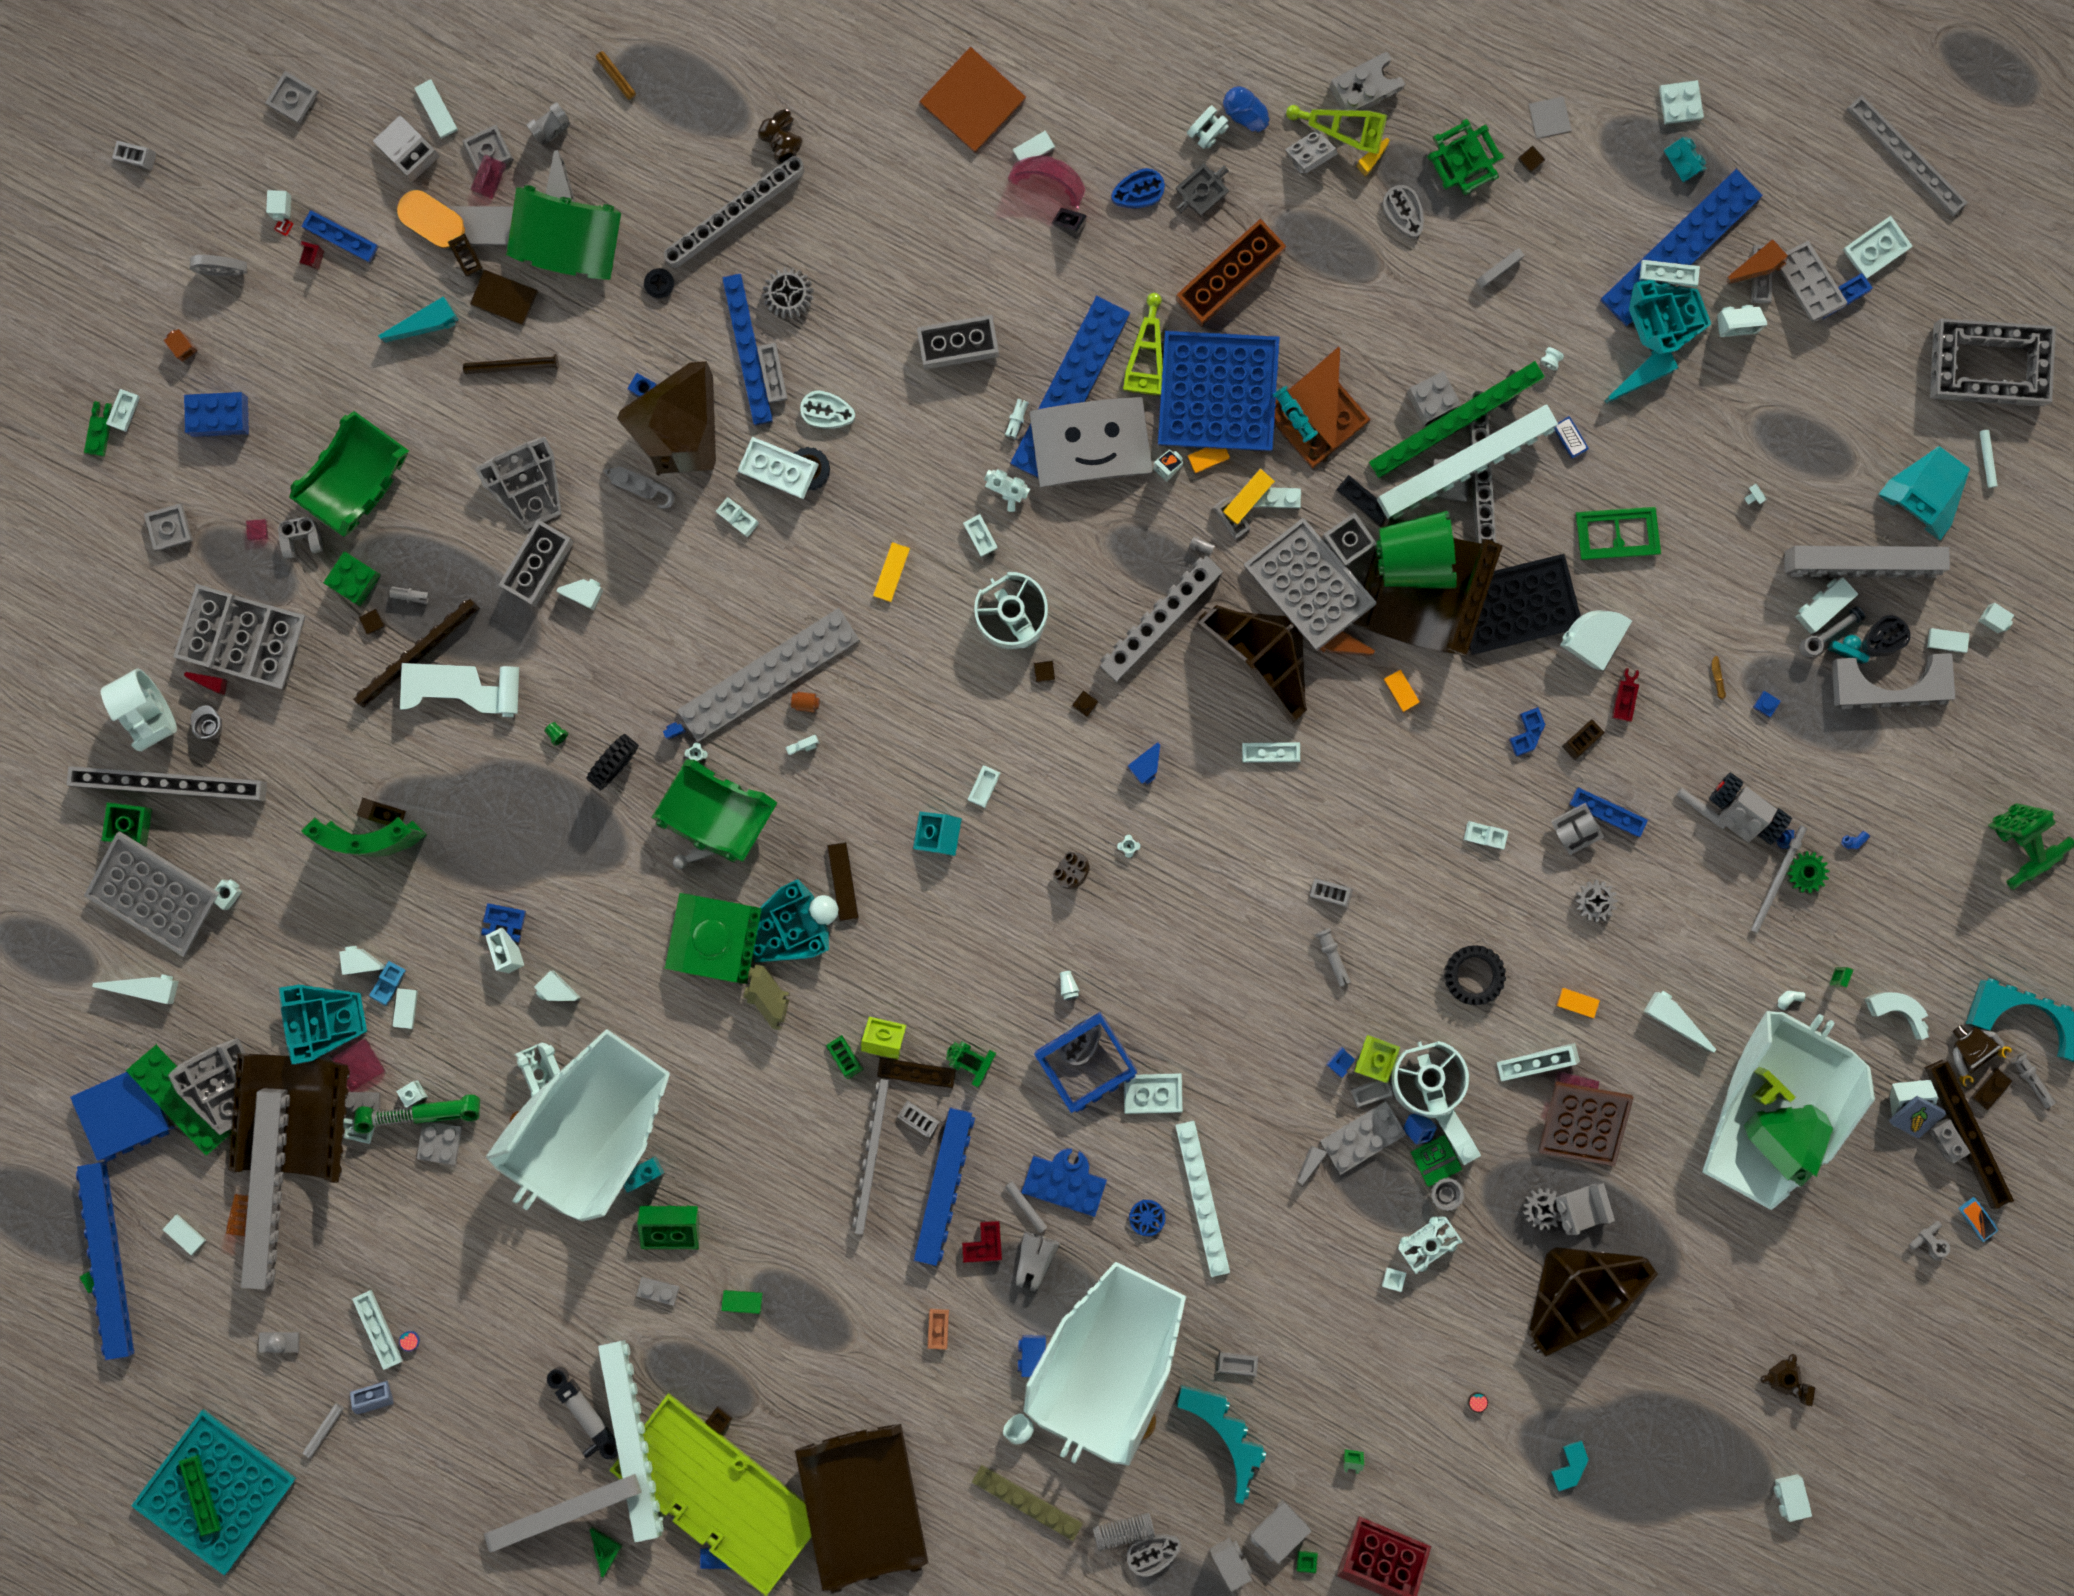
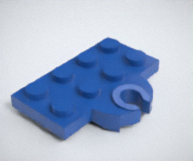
M1072 1148L1060 1150L1055 1154L1052 1161L1033 1155L1021 1193L1087 1215L1096 1216L1107 1179L1089 1173L1088 1158L1083 1152L1079 1150V1160L1075 1164L1070 1163L1067 1159L1072 1153Z

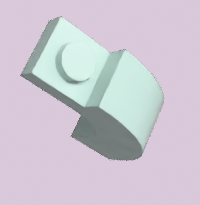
M1893 992L1877 993L1864 998L1872 1016L1878 1017L1890 1011H1898L1906 1017L1916 1039L1923 1040L1929 1037L1927 1033L1929 1031L1928 1026L1921 1020L1927 1017L1928 1014L1915 999Z

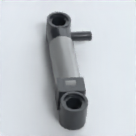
M556 1367L551 1370L547 1375L548 1385L553 1389H558L555 1395L562 1404H566L594 1442L592 1446L583 1452V1456L589 1458L600 1450V1454L604 1459L610 1460L618 1455L615 1437L581 1393L579 1385L574 1379L568 1382L569 1373L565 1368ZM555 1373H559L562 1376V1382L554 1380ZM613 1444L615 1452H608L606 1445Z

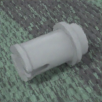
M1197 536V538H1192L1189 547L1193 551L1195 549L1210 556L1215 544L1203 541Z

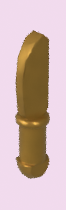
M1715 656L1711 663L1714 682L1716 683L1718 698L1724 699L1726 697L1724 679H1722L1719 657Z

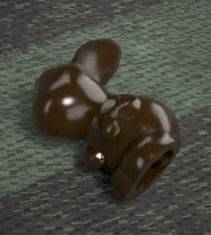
M787 109L779 110L772 118L763 120L758 130V138L764 142H770V147L775 152L774 159L777 164H782L788 158L796 156L803 142L801 136L783 131L794 121V118L791 117V112Z

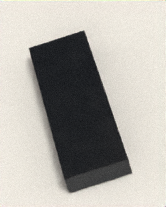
M1348 475L1336 491L1377 525L1381 526L1386 519V515L1379 505L1377 498Z

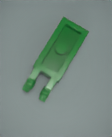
M94 401L84 453L105 457L111 427L106 423L112 410V404L106 403L103 411L104 417H99L101 404L98 401Z

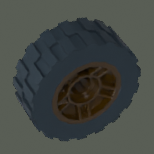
M814 447L800 448L797 452L795 451L794 454L819 464L807 491H814L817 488H821L823 484H826L830 476V465L823 452Z

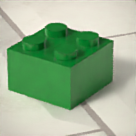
M344 551L323 583L351 602L361 606L381 574Z
M107 803L101 841L112 842L115 835L121 832L147 847L152 808Z

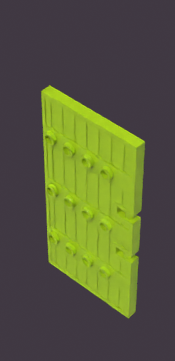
M668 1393L644 1424L645 1433H643L644 1441H647L649 1448L647 1458L652 1464V1472L650 1474L651 1479L654 1480L656 1485L654 1495L655 1500L659 1502L660 1512L665 1516L668 1513L675 1518L672 1521L701 1545H704L705 1542L711 1546L709 1550L711 1553L767 1596L811 1538L805 1501ZM618 1458L609 1471L619 1479H623ZM676 1503L682 1507L680 1511L674 1507ZM714 1533V1534H716L719 1538H718L717 1540H715V1539L711 1536V1534Z

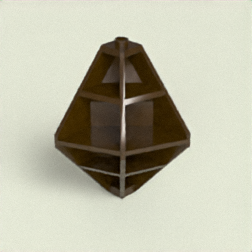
M707 361L688 363L620 410L617 417L619 423L650 458L656 475L714 469L716 463L713 374Z
M1216 605L1209 613L1205 611L1198 618L1197 627L1229 652L1262 686L1291 724L1307 711L1303 636L1286 616L1238 612Z
M1561 1247L1553 1248L1545 1256L1529 1326L1528 1336L1533 1341L1531 1346L1537 1354L1541 1352L1546 1357L1609 1327L1621 1317L1657 1277L1658 1273L1648 1259L1643 1256Z

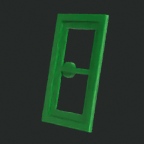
M1656 507L1575 513L1581 560L1661 555ZM1646 518L1649 545L1623 547L1625 542L1620 536L1619 520ZM1614 520L1616 538L1612 543L1613 547L1590 549L1587 522Z

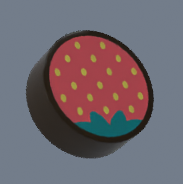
M1474 1392L1468 1398V1405L1471 1410L1480 1413L1488 1407V1399L1483 1393Z

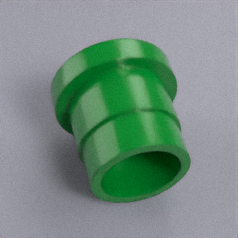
M555 722L550 723L544 730L554 746L561 744L568 736V732Z

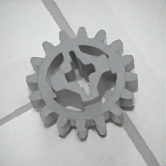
M1594 880L1593 885L1588 881L1586 882L1587 887L1580 886L1582 892H1576L1579 899L1575 900V902L1580 905L1576 910H1582L1581 917L1588 915V921L1593 917L1595 922H1599V917L1605 921V915L1612 916L1611 910L1617 909L1613 906V903L1618 902L1617 899H1613V896L1617 893L1610 892L1612 886L1605 887V881H1602L1600 885L1598 880ZM1589 890H1591V894L1587 898H1584L1586 893ZM1601 890L1607 894V897L1601 893ZM1597 898L1600 900H1604V902L1596 904L1593 902H1589V900ZM1608 904L1605 911L1602 912V907ZM1585 905H1588L1591 908V912L1587 910Z
M1538 1188V1193L1531 1191V1198L1525 1197L1528 1203H1523V1206L1527 1208V1210L1523 1211V1214L1528 1215L1525 1219L1527 1222L1533 1221L1532 1227H1536L1538 1224L1539 1230H1542L1544 1226L1547 1230H1550V1225L1557 1227V1220L1562 1222L1560 1212L1557 1209L1556 1191L1553 1190L1550 1194L1549 1188H1545L1544 1192L1541 1188ZM1541 1196H1547L1544 1198V1200H1536ZM1554 1203L1556 1204V1212L1553 1209ZM1538 1204L1546 1206L1550 1213L1542 1212ZM1532 1206H1534L1535 1209L1534 1216L1532 1214ZM1547 1217H1551V1218H1552V1219L1549 1220V1221L1541 1222V1221L1544 1220V1218H1547Z

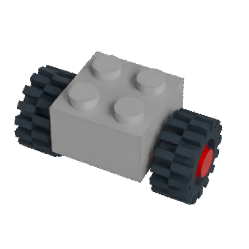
M1730 772L1714 789L1709 799L1723 809L1717 820L1748 843L1758 835L1768 844H1773L1785 832V829L1791 823L1792 817L1780 808L1776 809L1747 786L1740 791L1744 782Z

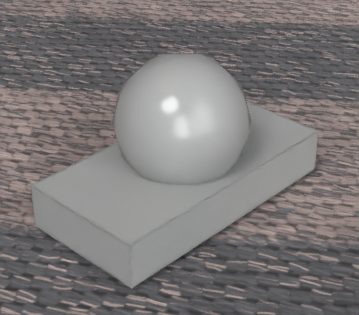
M300 1332L259 1333V1352H299Z

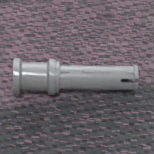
M1331 928L1316 933L1315 937L1319 938L1322 952L1327 954L1339 986L1350 983L1351 980L1337 951L1338 944L1334 942L1331 935Z
M2023 1052L2014 1056L2010 1060L2011 1064H2015L2020 1072V1077L2027 1080L2034 1093L2044 1105V1108L2047 1109L2053 1106L2056 1101L2037 1076L2036 1067L2032 1066L2026 1058L2027 1054Z

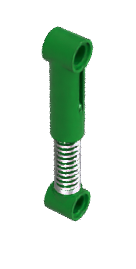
M465 1095L460 1100L416 1104L410 1107V1109L406 1108L405 1110L403 1108L402 1110L400 1108V1110L396 1109V1111L394 1109L391 1111L390 1109L389 1112L388 1110L386 1112L384 1110L377 1112L370 1107L362 1106L355 1110L353 1129L358 1133L365 1134L371 1132L377 1125L401 1124V1122L408 1123V1121H413L414 1124L455 1119L472 1122L480 1117V1098L476 1095Z

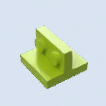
M869 1017L861 1042V1051L899 1060L906 1025Z
M1367 1035L1354 1072L1388 1084L1400 1047Z
M1758 1067L1754 1071L1764 1082L1751 1096L1756 1102L1770 1105L1778 1096L1782 1100L1791 1103L1796 1098L1768 1069Z

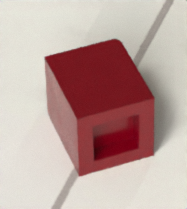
M301 241L300 245L303 247L299 263L320 269L325 251L318 245Z

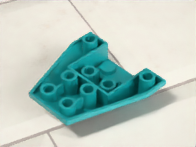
M1938 446L1891 478L1878 496L1892 506L1899 504L1927 526L1924 530L1940 541L1952 526L1970 468Z
M799 879L780 887L760 907L762 910L752 956L755 962L813 958L829 950V930L827 925L818 924L811 916L809 911L810 903L815 898Z

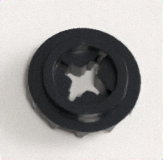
M662 268L651 270L644 279L646 292L651 297L657 299L667 298L672 293L675 285L671 273ZM659 276L661 278L662 283H665L661 286L660 291L658 290L657 286L654 285V283L658 282Z

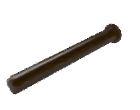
M554 354L552 357L463 364V372L465 374L542 368L559 369L557 354Z

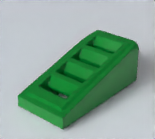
M843 1035L826 1045L846 1079H850L864 1070ZM840 1044H843V1045H844L843 1047H841V1048L838 1049L837 1051H834V1048L837 1047L838 1045H840ZM847 1050L848 1053L844 1054L840 1058L838 1057L839 1054ZM851 1057V1060L843 1065L842 1062ZM853 1064L856 1065V1066H854L853 1068H851L850 1070H848V1071L846 1070L847 1068H849V1067L852 1066Z

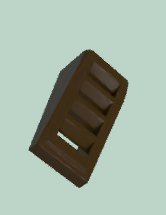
M466 234L448 241L465 277L484 269ZM462 241L466 243L457 249L454 246ZM466 248L469 249L468 252L462 255H459L458 253ZM470 255H472L473 257L472 259L466 262L462 261L463 258L468 257ZM473 262L476 263V266L467 270V265Z
M1591 719L1565 742L1562 748L1575 760L1605 732ZM1588 727L1596 734L1595 737L1587 729ZM1582 732L1590 739V741H1588L1583 736ZM1576 738H1578L1585 746L1583 747V746L1576 740Z

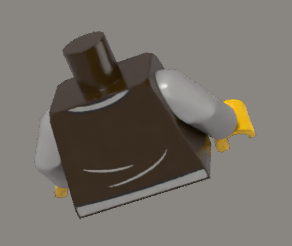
M1962 1025L1953 1030L1954 1035L1959 1039L1954 1044V1064L1960 1075L1959 1082L1966 1086V1078L1971 1083L1974 1082L1973 1077L1969 1076L1968 1072L1972 1074L1996 1055L2006 1058L2003 1053L2004 1050L2009 1053L2012 1052L2010 1047L2004 1046V1042L1995 1032L1977 1027L1967 1032Z

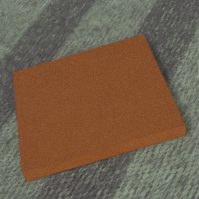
M970 46L924 95L919 103L976 153L1025 101L1026 96Z
M1339 383L1336 447L1333 450L1330 448L1325 452L1327 443L1319 434L1316 435L1315 447L1311 446L1313 438L1304 443L1299 431L1294 429L1292 422L1282 411L1279 401L1276 400L1275 427L1311 469L1316 467L1324 458L1334 452L1371 420ZM1294 407L1290 408L1288 412L1290 413ZM1310 448L1314 449L1313 455L1320 456L1317 460L1308 457Z

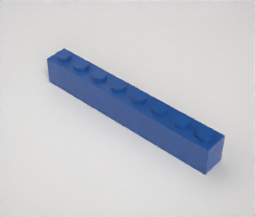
M949 1108L914 1261L937 1266L938 1261L942 1262L944 1250H941L942 1242L946 1243L949 1231H945L946 1224H951L953 1212L949 1211L951 1204L955 1205L958 1194L954 1193L956 1185H960L962 1174L958 1173L960 1166L964 1167L966 1155H963L964 1147H969L971 1136H967L969 1128L973 1129L975 1117H972L973 1112Z

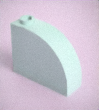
M1602 610L1588 612L1572 624L1570 629L1564 634L1560 646L1592 668L1604 670L1632 620L1617 612Z

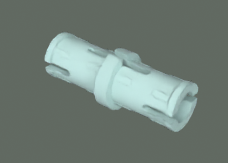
M1017 399L1013 414H1010L1009 417L1010 422L1005 436H1012L1013 439L1017 438L1016 436L1020 425L1024 422L1023 417L1029 404L1027 401L1023 400L1022 402V399Z

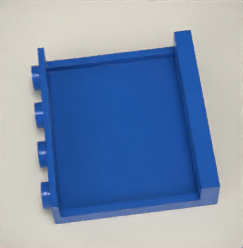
M127 1072L70 1097L97 1161H111L117 1158L115 1154L120 1152L123 1154L129 1153L134 1150L133 1146L149 1144L152 1142L151 1138L167 1136L170 1134L169 1130L175 1128L174 1125H169L163 1110Z

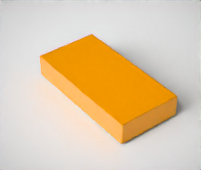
M1204 448L1187 456L1195 474L1230 459L1226 449Z
M1401 669L1383 679L1402 712L1420 703Z
M1562 988L1556 1006L1594 1018L1600 1000Z

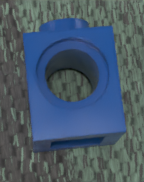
M636 373L627 390L639 398L645 394L640 392L642 386L648 385L650 390L657 384Z

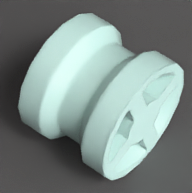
M1548 347L1545 351L1546 355L1541 358L1540 363L1551 370H1557L1559 367L1558 363L1563 360L1564 355L1560 351Z

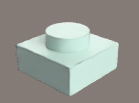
M1387 1267L1382 1287L1402 1292L1406 1272Z

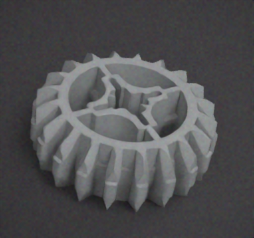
M784 267L783 273L777 269L776 276L772 273L770 274L772 280H765L769 286H763V291L766 293L762 294V296L767 299L764 303L766 306L770 305L768 308L770 312L775 310V316L781 313V317L785 319L786 314H788L789 318L793 319V313H796V316L800 317L799 311L801 310L803 313H806L804 306H811V303L807 300L814 299L811 295L814 289L810 287L812 282L806 281L808 279L806 274L801 276V270H798L795 274L793 267L790 269V272ZM790 280L797 281L803 288L791 286ZM783 281V286L774 291L776 285ZM787 285L791 292L789 300L785 294L787 290ZM803 295L801 300L793 306L794 299ZM773 298L785 300L787 307L777 304Z

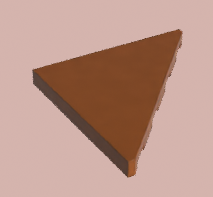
M1339 346L1288 391L1292 398L1297 400L1303 413L1309 418L1308 422L1315 431L1317 430L1319 436L1332 450L1336 447L1340 368Z

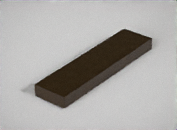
M847 842L827 845L839 921L857 919L859 915Z
M880 1057L877 1077L953 1088L956 1069Z

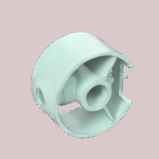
M1007 572V575L996 582L992 578L991 585L983 590H979L974 606L976 623L981 634L990 643L1003 649L1026 648L1040 639L1047 622L1048 604L1044 591L1035 580L1021 573ZM1006 580L1024 582L1017 596L1008 595L1004 588L994 593L999 601L998 608L979 609L983 595ZM1027 585L1036 590L1044 604V618L1037 631L1034 630L1032 623L1025 614V607L1020 599ZM1009 604L1017 605L1020 608L1019 615L1014 618L1006 617L1002 611ZM998 615L1000 621L1004 625L1009 626L1019 641L1005 642L992 637L983 628L978 616Z
M137 668L101 688L102 700L112 721L118 719L122 726L129 731L134 740L131 746L137 751H143L177 731L174 716L166 700L150 677L141 669Z
M1420 1041L1417 1043L1418 1047L1405 1050L1397 1057L1390 1078L1393 1094L1397 1101L1413 1114L1430 1119L1450 1114L1462 1101L1467 1092L1469 1084L1467 1065L1459 1052L1450 1045L1437 1041L1422 1046ZM1437 1047L1449 1054L1440 1066L1431 1064L1429 1054L1417 1056L1420 1068L1416 1072L1399 1068L1402 1059L1408 1053ZM1453 1058L1460 1070L1461 1086L1456 1099L1447 1107L1443 1089L1445 1073L1442 1068ZM1425 1070L1435 1073L1437 1082L1434 1087H1428L1423 1083L1422 1074ZM1398 1073L1414 1077V1084L1423 1093L1429 1112L1415 1108L1403 1097L1398 1086Z

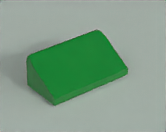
M724 1290L721 1311L760 1314L763 1293Z

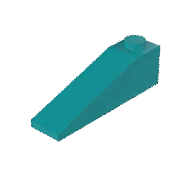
M443 296L378 336L386 343L445 328L449 329L459 319L447 299Z
M1652 351V355L1604 400L1605 403H1609L1675 372L1679 367L1672 353L1659 354Z

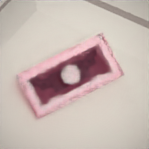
M484 155L471 190L492 199L506 164L488 155Z

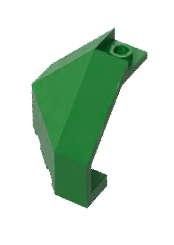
M1812 1104L1795 1109L1792 1107L1779 1108L1772 1112L1756 1111L1743 1125L1749 1140L1788 1181L1791 1179L1802 1187L1813 1175L1817 1177L1833 1131V1127L1824 1112Z

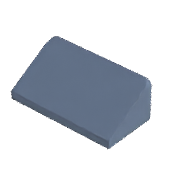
M388 1381L350 1392L352 1410L356 1414L394 1404Z

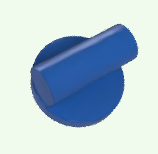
M1785 830L1781 837L1777 839L1776 842L1780 848H1790L1789 843L1792 838L1794 839V830Z

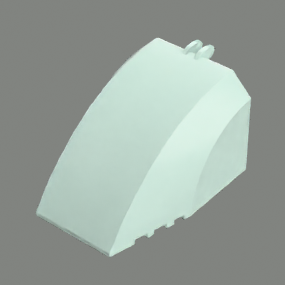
M1766 1011L1750 1037L1737 1064L1702 1170L1706 1175L1770 1210L1787 1198L1793 1189L1800 1186L1791 1179L1788 1181L1749 1140L1743 1125L1756 1111L1772 1112L1776 1111V1109L1792 1107L1793 1109L1802 1108L1804 1105L1810 1104L1824 1112L1833 1127V1131L1821 1163L1822 1166L1833 1159L1875 1100L1870 1067L1854 1051L1827 1037L1834 1026V1021L1829 1020L1821 1032L1816 1031L1823 1021L1824 1016L1821 1014L1816 1016L1809 1027L1783 1012ZM1758 1067L1768 1069L1796 1098L1791 1103L1782 1100L1778 1096L1770 1105L1756 1102L1751 1096L1764 1082L1754 1071Z
M606 1029L525 1104L487 1154L486 1158L496 1170L521 1186L513 1198V1202L517 1204L527 1190L531 1194L523 1204V1209L528 1210L535 1198L538 1197L560 1213L581 1222L605 1216L646 1149L647 1139L653 1128L652 1123L658 1112V1105L664 1094L670 1073Z
M1115 1262L1099 1279V1282L1087 1292V1295L1074 1306L1073 1310L1065 1315L1026 1385L1024 1412L1041 1428L1067 1440L1060 1454L1061 1457L1065 1458L1073 1443L1078 1446L1071 1458L1073 1463H1076L1084 1449L1110 1463L1130 1465L1156 1410L1169 1375L1186 1296Z

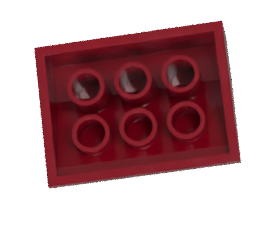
M1359 1516L1343 1554L1337 1577L1382 1596H1418L1431 1546Z

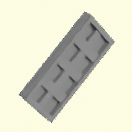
M1809 241L1785 252L1788 255L1787 264L1780 272L1812 323L1847 305L1846 299Z
M1384 1101L1320 1140V1143L1341 1175L1402 1138L1406 1133L1388 1103Z

